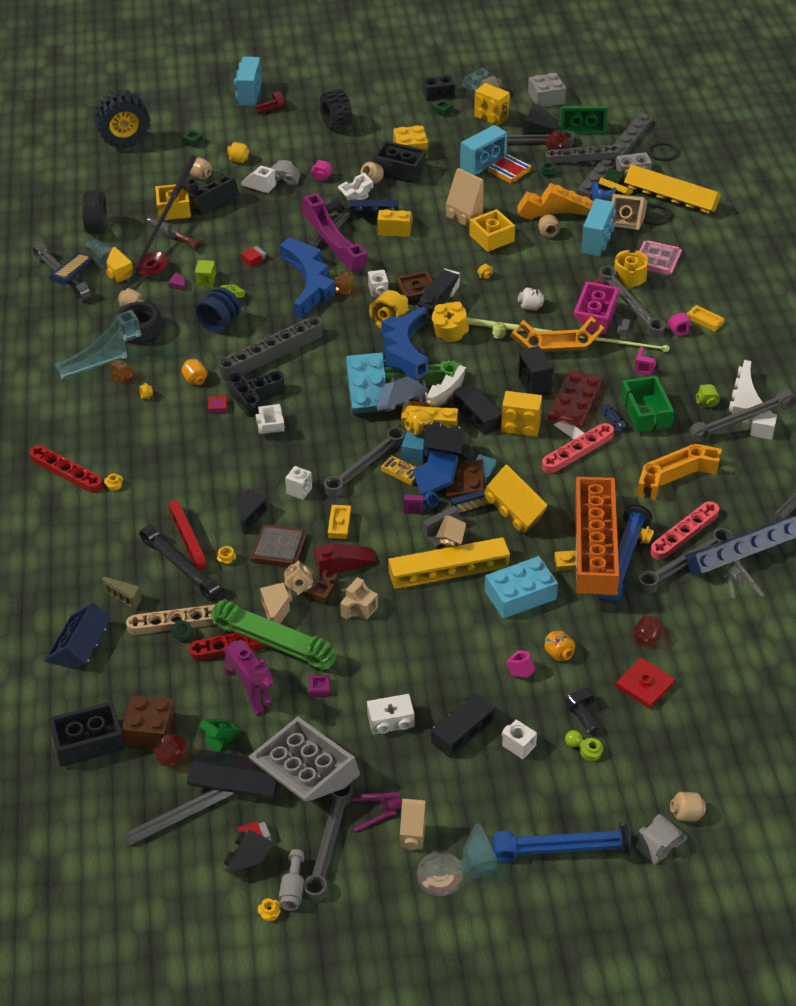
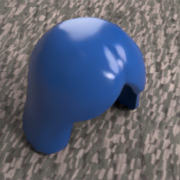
M593 182L591 184L593 201L601 199L612 202V196L617 188L614 187L612 190L604 191L599 189L597 182Z

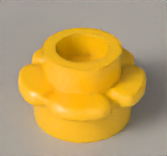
M483 264L477 270L479 278L488 279L492 275L493 268L488 264Z
M144 383V385L139 386L142 400H150V396H153L151 385L148 386L147 383Z
M110 474L105 478L104 483L109 490L116 491L122 487L123 478L117 474Z
M649 526L646 529H641L638 538L640 539V544H649L654 530L649 529Z
M224 546L218 550L217 560L220 563L230 564L236 559V553H234L232 547Z
M270 898L264 899L262 904L258 906V913L261 914L262 919L265 921H274L281 912L279 909L280 903Z

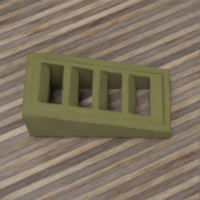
M103 576L104 592L136 610L142 601L140 587Z

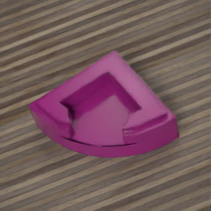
M175 273L169 280L168 285L171 288L184 290L185 279L182 275Z

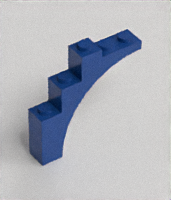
M291 237L286 239L280 245L281 259L296 267L306 281L302 294L294 302L295 316L301 318L319 301L326 303L335 295V281L329 278L328 265L322 263L320 249Z
M423 306L402 317L392 316L381 321L385 364L414 380L428 374V358L419 353L409 341L417 330L428 324V308Z

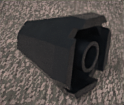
M533 103L529 111L530 113L526 118L522 134H558L560 129L559 121L540 105Z

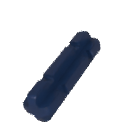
M609 404L601 407L603 415L619 432L627 429V424Z

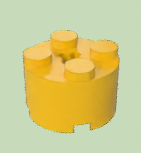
M624 250L615 257V277L626 289H632L634 286L646 282L648 257L640 251L629 253L630 250Z
M386 290L369 307V314L371 318L375 319V324L379 328H381V321L392 316L399 318L409 313L407 297L392 290Z
M450 302L435 306L432 321L436 336L442 338L445 342H456L462 339V336L469 331L466 310L460 302Z

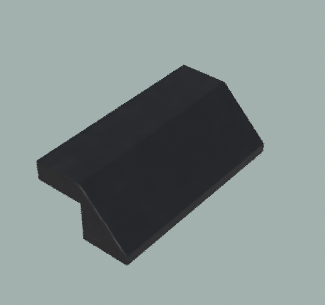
M203 749L192 760L186 781L189 786L269 799L275 798L277 785H281L280 782L252 762L247 756Z

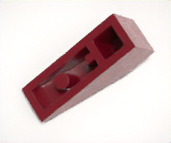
M338 543L314 547L315 565L320 577H322L324 570L328 571V575L377 564L371 547Z

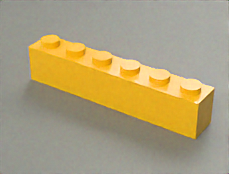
M630 164L624 181L630 189L637 190L639 188L648 195L655 193L657 194L656 197L664 200L666 197L670 198L671 202L676 204L683 202L686 203V207L691 209L698 207L701 208V212L707 214L709 212L715 213L721 194L717 191Z
M504 537L388 559L389 575L394 589L504 569L510 565V553Z

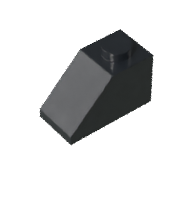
M250 489L239 495L236 502L242 533L246 534L268 511L267 497Z

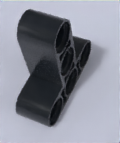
M273 371L248 381L239 372L231 373L228 376L229 392L248 417H256V414H259L258 407H260L261 401L280 395L285 391L284 374L280 371Z

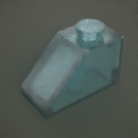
M480 822L475 823L462 849V859H460L461 868L464 873H468L470 880L497 871V858Z

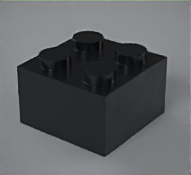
M540 346L519 350L518 379L527 394L542 395V397L551 395L554 367L552 363H549L546 353L541 350Z

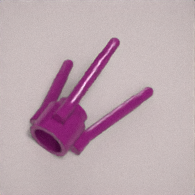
M399 792L362 794L361 797L352 798V802L381 801L382 810H387V813L355 827L354 832L367 828L388 817L397 816L396 810L402 809Z

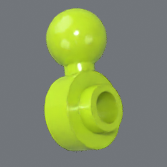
M576 730L569 731L565 736V742L569 747H580L581 756L585 760L597 761L601 757L603 745L599 740L595 738L583 740L580 732Z

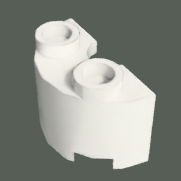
M365 173L356 176L352 183L345 182L337 187L348 200H365L370 189H373V181Z
M280 404L258 407L259 414H256L259 434L284 431L285 426Z

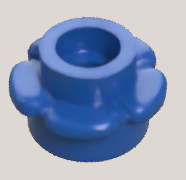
M426 491L422 495L424 496L425 509H433L438 505L439 497L436 493Z

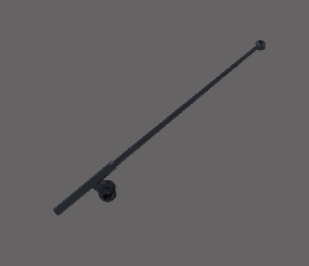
M191 155L124 291L129 287L180 190L185 189L190 194H195L199 190L198 182L194 178L186 180L197 159L195 155Z

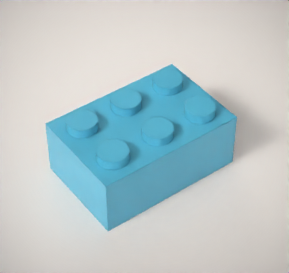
M242 57V61L239 62V70L236 72V78H234V87H237L235 99L238 100V106H256L262 85L260 57Z
M493 125L462 141L460 169L476 175L506 156L507 132Z
M601 199L594 200L583 226L581 253L600 257L602 251L606 250L607 241L610 240L611 232L614 231L615 222H612L616 215L614 202Z
M372 353L346 356L352 414L377 412L376 407L383 386L386 384L383 354Z
M539 556L485 575V593L503 619L557 599L558 582Z

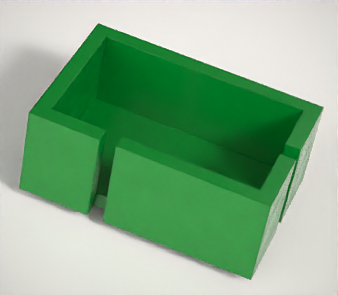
M657 375L622 381L620 397L624 406L627 407L626 410L637 433L652 431L654 427L656 430L672 427L674 410Z

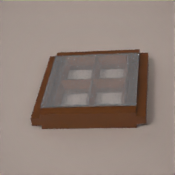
M262 525L250 561L256 564L288 568L299 560L307 537V531L283 526Z

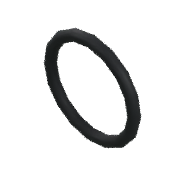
M660 141L651 144L647 152L654 159L668 161L678 156L679 149L672 143ZM656 145H668L673 147L676 153L671 157H658L651 153V148Z
M656 203L647 204L646 209L649 207L664 208L668 212V217L657 222L644 218L643 222L659 225L670 220L672 212L667 206Z

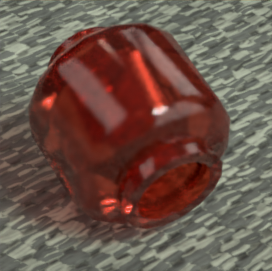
M556 130L546 138L545 144L548 150L564 149L568 144V138L564 132Z
M655 616L642 617L633 630L635 641L643 647L655 646L664 633L661 620Z
M178 734L165 735L154 749L158 763L162 766L170 767L178 765L187 753V744L184 738Z

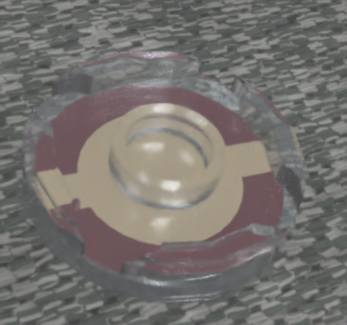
M433 852L425 856L418 865V883L428 894L447 896L461 886L463 880L462 865L451 854Z

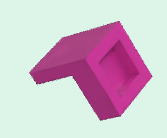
M640 347L634 373L652 376L656 360L655 358L643 356L644 347Z

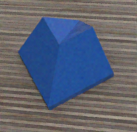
M430 450L428 462L413 469L421 495L425 494L426 491L435 492L453 484L459 459L457 455Z

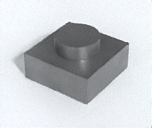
M623 319L622 325H618L617 335L620 336L619 340L627 341L630 325L629 319Z

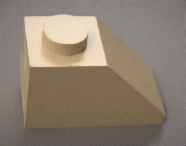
M284 582L260 588L261 601L267 619L278 624L282 622L290 611L289 602L292 601L291 592L286 590Z
M402 799L400 847L409 850L423 849L426 827L425 800Z

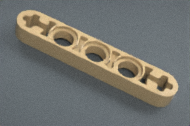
M215 605L132 615L126 620L127 630L132 635L171 631L172 626L176 623L171 620L175 617H180L182 620L187 621L192 628L217 625L213 623L214 620L210 617ZM197 614L202 616L198 620L192 619V617ZM154 620L162 621L158 625L151 624V622Z

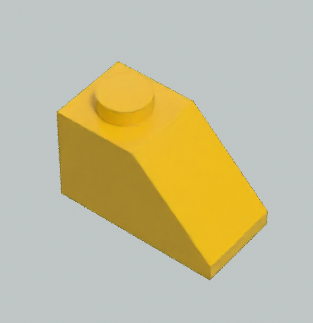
M113 247L107 259L108 269L106 272L109 278L119 283L131 277L133 264L116 247Z

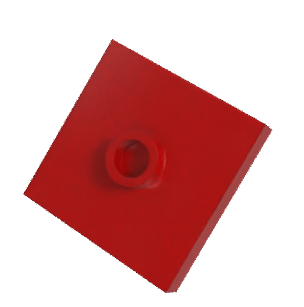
M640 658L616 682V688L651 709L675 684V678Z

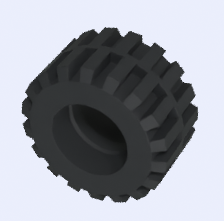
M342 89L322 93L320 96V112L326 126L330 130L349 126L352 122V109L346 93Z

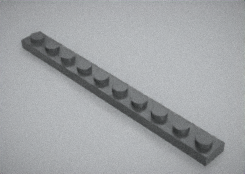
M639 113L614 143V145L621 147V155H626L653 122V116ZM616 159L601 160L579 186L577 194L591 199V184L597 182L600 188L602 186L599 184L600 178L606 179L608 168L615 169Z

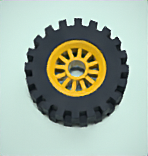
M118 90L117 94L111 91L109 97L105 94L103 96L104 100L99 99L97 102L99 107L95 106V113H93L94 122L100 137L103 138L105 143L109 142L112 147L115 144L117 148H122V145L129 148L131 143L134 146L137 145L136 141L138 139L142 141L144 139L142 135L147 136V129H150L151 126L149 123L151 122L149 113L142 99L138 98L135 93L131 94L128 90H126V93H123V90Z

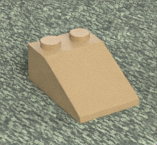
M458 168L447 198L446 216L470 228V219L483 215L484 180Z

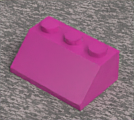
M585 282L574 310V316L582 325L591 316L596 320L595 323H592L591 326L588 325L586 328L589 332L595 333V328L602 325L604 329L600 334H607L618 304L619 287Z

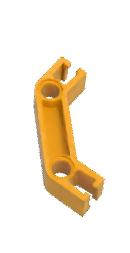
M591 316L579 330L537 332L523 320L518 329L522 328L528 334V337L524 338L519 335L517 328L512 332L511 337L524 349L535 347L529 343L530 339H535L538 343L536 346H540L543 352L575 351L588 348L603 331L604 327L602 325L595 328L596 332L593 335L585 329L588 325L591 326L592 323L596 322ZM578 337H585L587 342H579Z
M693 444L646 463L639 480L637 497L643 498L645 496V493H643L644 487L652 488L651 499L656 500L660 486L696 471L717 475L722 449Z

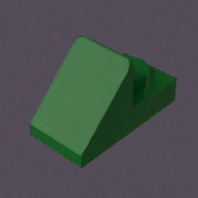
M203 719L199 726L206 731L207 737L205 742L217 752L225 749L243 731L228 719Z

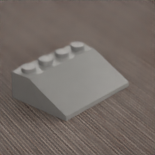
M298 716L248 756L252 762L305 802L344 789L360 775L353 755Z

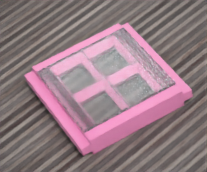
M647 240V242H643L639 251L648 257L647 271L672 275L682 249Z

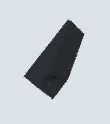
M444 269L425 289L418 302L419 308L423 306L428 308V316L432 317L435 306L445 304L459 278V274Z

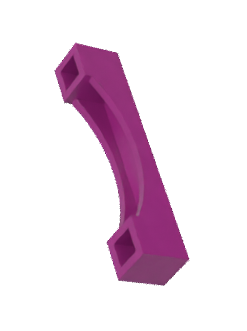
M318 193L304 196L301 212L350 272L364 269L368 255L360 243H351L340 233L328 214L324 200Z

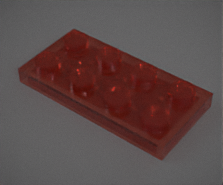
M570 369L548 413V420L583 428L602 387L604 377Z

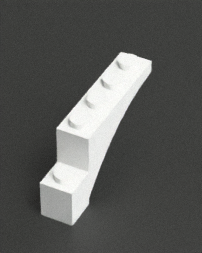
M744 360L743 367L739 366L737 377L740 378H736L734 388L737 390H733L731 400L734 401H731L729 406V412H732V414L763 403L754 389L750 371L751 361ZM768 411L742 422L748 423V428H751L750 436L772 440L777 414Z

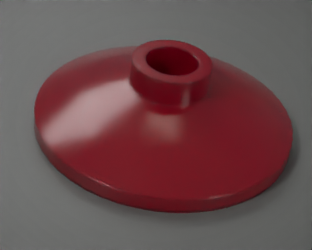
M159 252L146 254L137 273L143 276H152L160 273L167 266V257Z

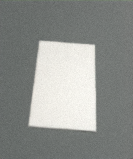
M565 418L554 424L572 439H576L584 434V432Z

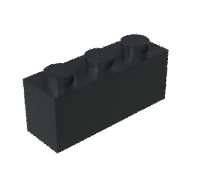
M224 175L199 188L197 193L188 195L193 211L205 215L212 209L219 208L222 204L234 200L240 194L236 179L229 175Z
M472 383L453 392V405L483 435L501 428L502 411L497 409L491 400L486 398Z
M477 693L471 698L465 699L458 709L451 711L441 723L434 725L431 730V743L451 758L495 721V707Z

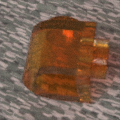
M341 271L339 277L336 276L334 280L336 292L342 294L351 293L355 283L354 276Z
M120 359L115 360L110 364L111 379L122 384L132 376V365Z

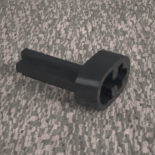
M338 196L333 198L331 203L325 205L328 214L335 211L340 213L345 209Z
M586 687L570 694L564 703L570 712H575L588 734L593 735L600 727L587 709L595 701V696L590 688Z

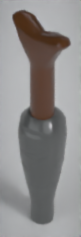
M148 217L146 220L147 223L154 227L158 223V220ZM163 222L159 228V231L171 239L178 238L188 243L193 250L197 246L204 244V240L190 238L180 233L176 226Z

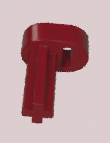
M281 92L272 93V101L256 105V113L259 114L276 108L278 110L286 108Z

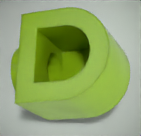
M711 384L700 385L699 391L696 394L697 404L701 408L716 406L720 401V397L715 386Z

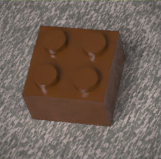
M132 695L121 729L124 744L127 746L157 749L158 745H160L159 749H167L176 718L174 699Z

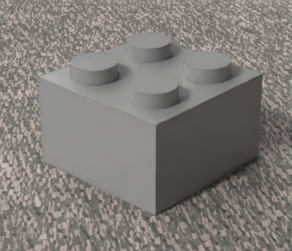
M557 73L529 77L528 94L533 102L541 107L565 104L566 87Z

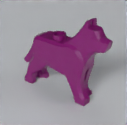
M235 640L229 643L226 649L223 650L226 658L224 659L222 670L227 676L235 671L246 689L252 710L259 716L264 713L261 699L264 702V706L272 703L268 690L274 685L273 679L265 660H259L245 641Z

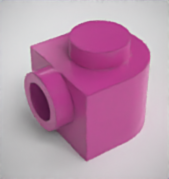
M318 160L315 166H312L311 174L314 175V180L327 181L333 168L330 163Z
M684 312L675 314L668 320V326L674 335L689 334L691 320Z
M518 650L506 661L511 676L527 678L535 671L531 654L528 651Z

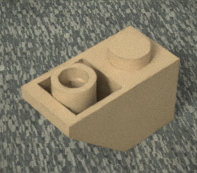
M449 515L445 516L436 535V538L440 539L439 543L448 547L461 544L466 523Z

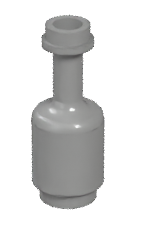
M298 849L290 851L288 860L291 862L290 872L282 877L278 901L280 902V907L287 911L297 910L302 902L304 879L299 875L300 863L304 862V852Z

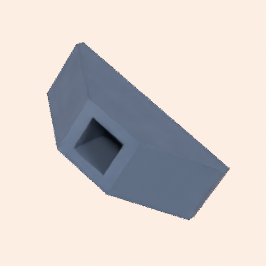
M409 376L396 379L384 384L376 408L378 411L385 409L386 412L396 409L395 405L403 406L408 404L411 398L413 401L423 397L422 394L429 390Z

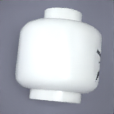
M525 288L523 292L519 293L518 302H520L522 309L537 311L543 305L544 295L538 289Z

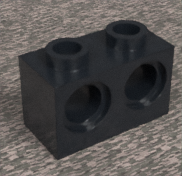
M452 76L424 78L423 94L426 100L455 97V83Z

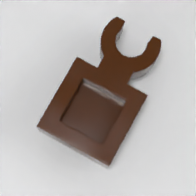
M324 570L322 572V580L316 578L312 587L308 590V598L326 603L334 591L337 573H334L332 577H328V571Z

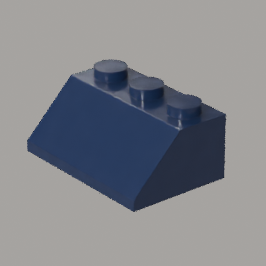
M93 602L71 614L47 654L45 661L71 669L81 665L85 666L91 659V652L99 645L100 636L108 629L109 626L107 624L111 617Z

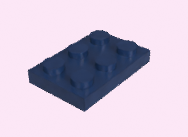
M350 200V208L355 214H364V211L378 214L379 210L399 211V201Z

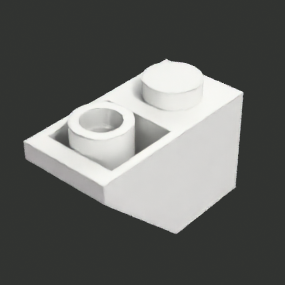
M260 166L250 173L241 182V185L269 193L276 185L275 169Z

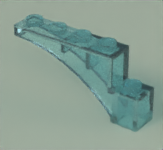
M133 310L117 314L113 323L95 342L78 354L54 364L61 380L127 358L125 341L141 336L139 320Z

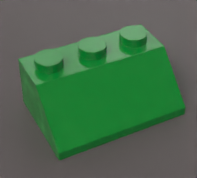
M562 106L559 123L560 133L562 131H572L574 134H605L608 106Z

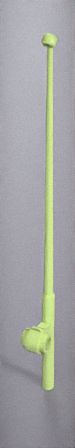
M467 318L469 325L493 328L492 334L497 339L504 338L506 330L514 331L519 327L516 324ZM521 328L520 330L518 329L517 332H525V331ZM534 328L537 332L552 331V330H545V329ZM583 336L578 337V339H586ZM600 337L594 340L662 349L663 352L669 351L668 345L655 346Z

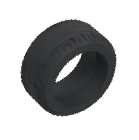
M86 191L83 194L82 218L84 230L88 234H103L107 229V204L105 194L102 191Z
M147 302L129 303L123 306L115 317L118 335L129 343H147L155 339L162 330L159 310L156 306ZM137 321H147L142 324H131Z

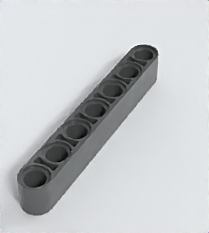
M318 316L309 317L224 357L219 361L221 378L228 381V376L234 372L244 375L323 336L322 319Z

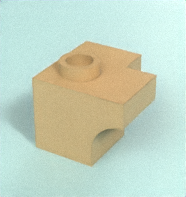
M357 577L346 589V597L340 603L341 616L347 620L353 616H359L367 620L378 608V594L371 591L366 586L364 580Z

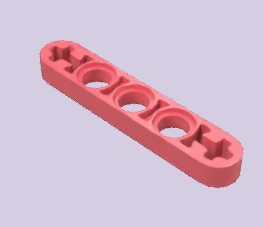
M602 423L553 451L542 459V470L549 474L555 473L613 438L614 427L608 423ZM593 438V439H595L596 441H595V442H590V441H588L587 439ZM579 446V447H582L583 449H581V450H576V449H574V447ZM565 454V455H568L569 457H567V458H562V457H560V455Z
M714 502L702 504L653 542L651 545V556L656 560H664L717 519L719 506ZM693 519H700L703 522L696 523ZM685 528L690 530V532L684 533L680 529ZM674 538L677 540V542L671 543L668 541V539Z

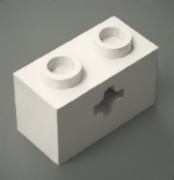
M409 694L367 701V715L372 734H383L389 731L406 730L414 727V711Z

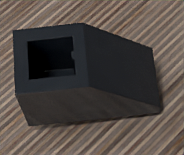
M246 829L245 832L241 831L235 841V844L238 846L234 853L229 852L223 863L226 865L225 871L231 873L262 863L273 842L250 829Z

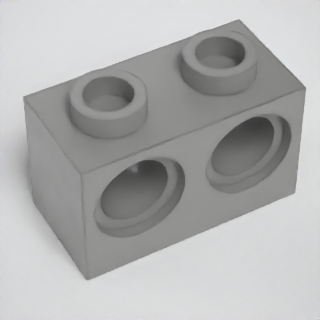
M646 152L616 156L615 169L622 172L625 178L630 164L651 170L652 162Z

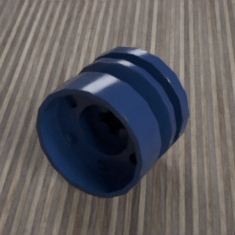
M223 287L213 289L195 308L198 321L204 328L213 333L222 332L241 312V304L238 298L230 290Z

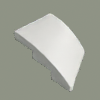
M459 365L453 377L446 375L441 385H432L426 397L428 399V407H440L453 400V392L462 387L466 367Z

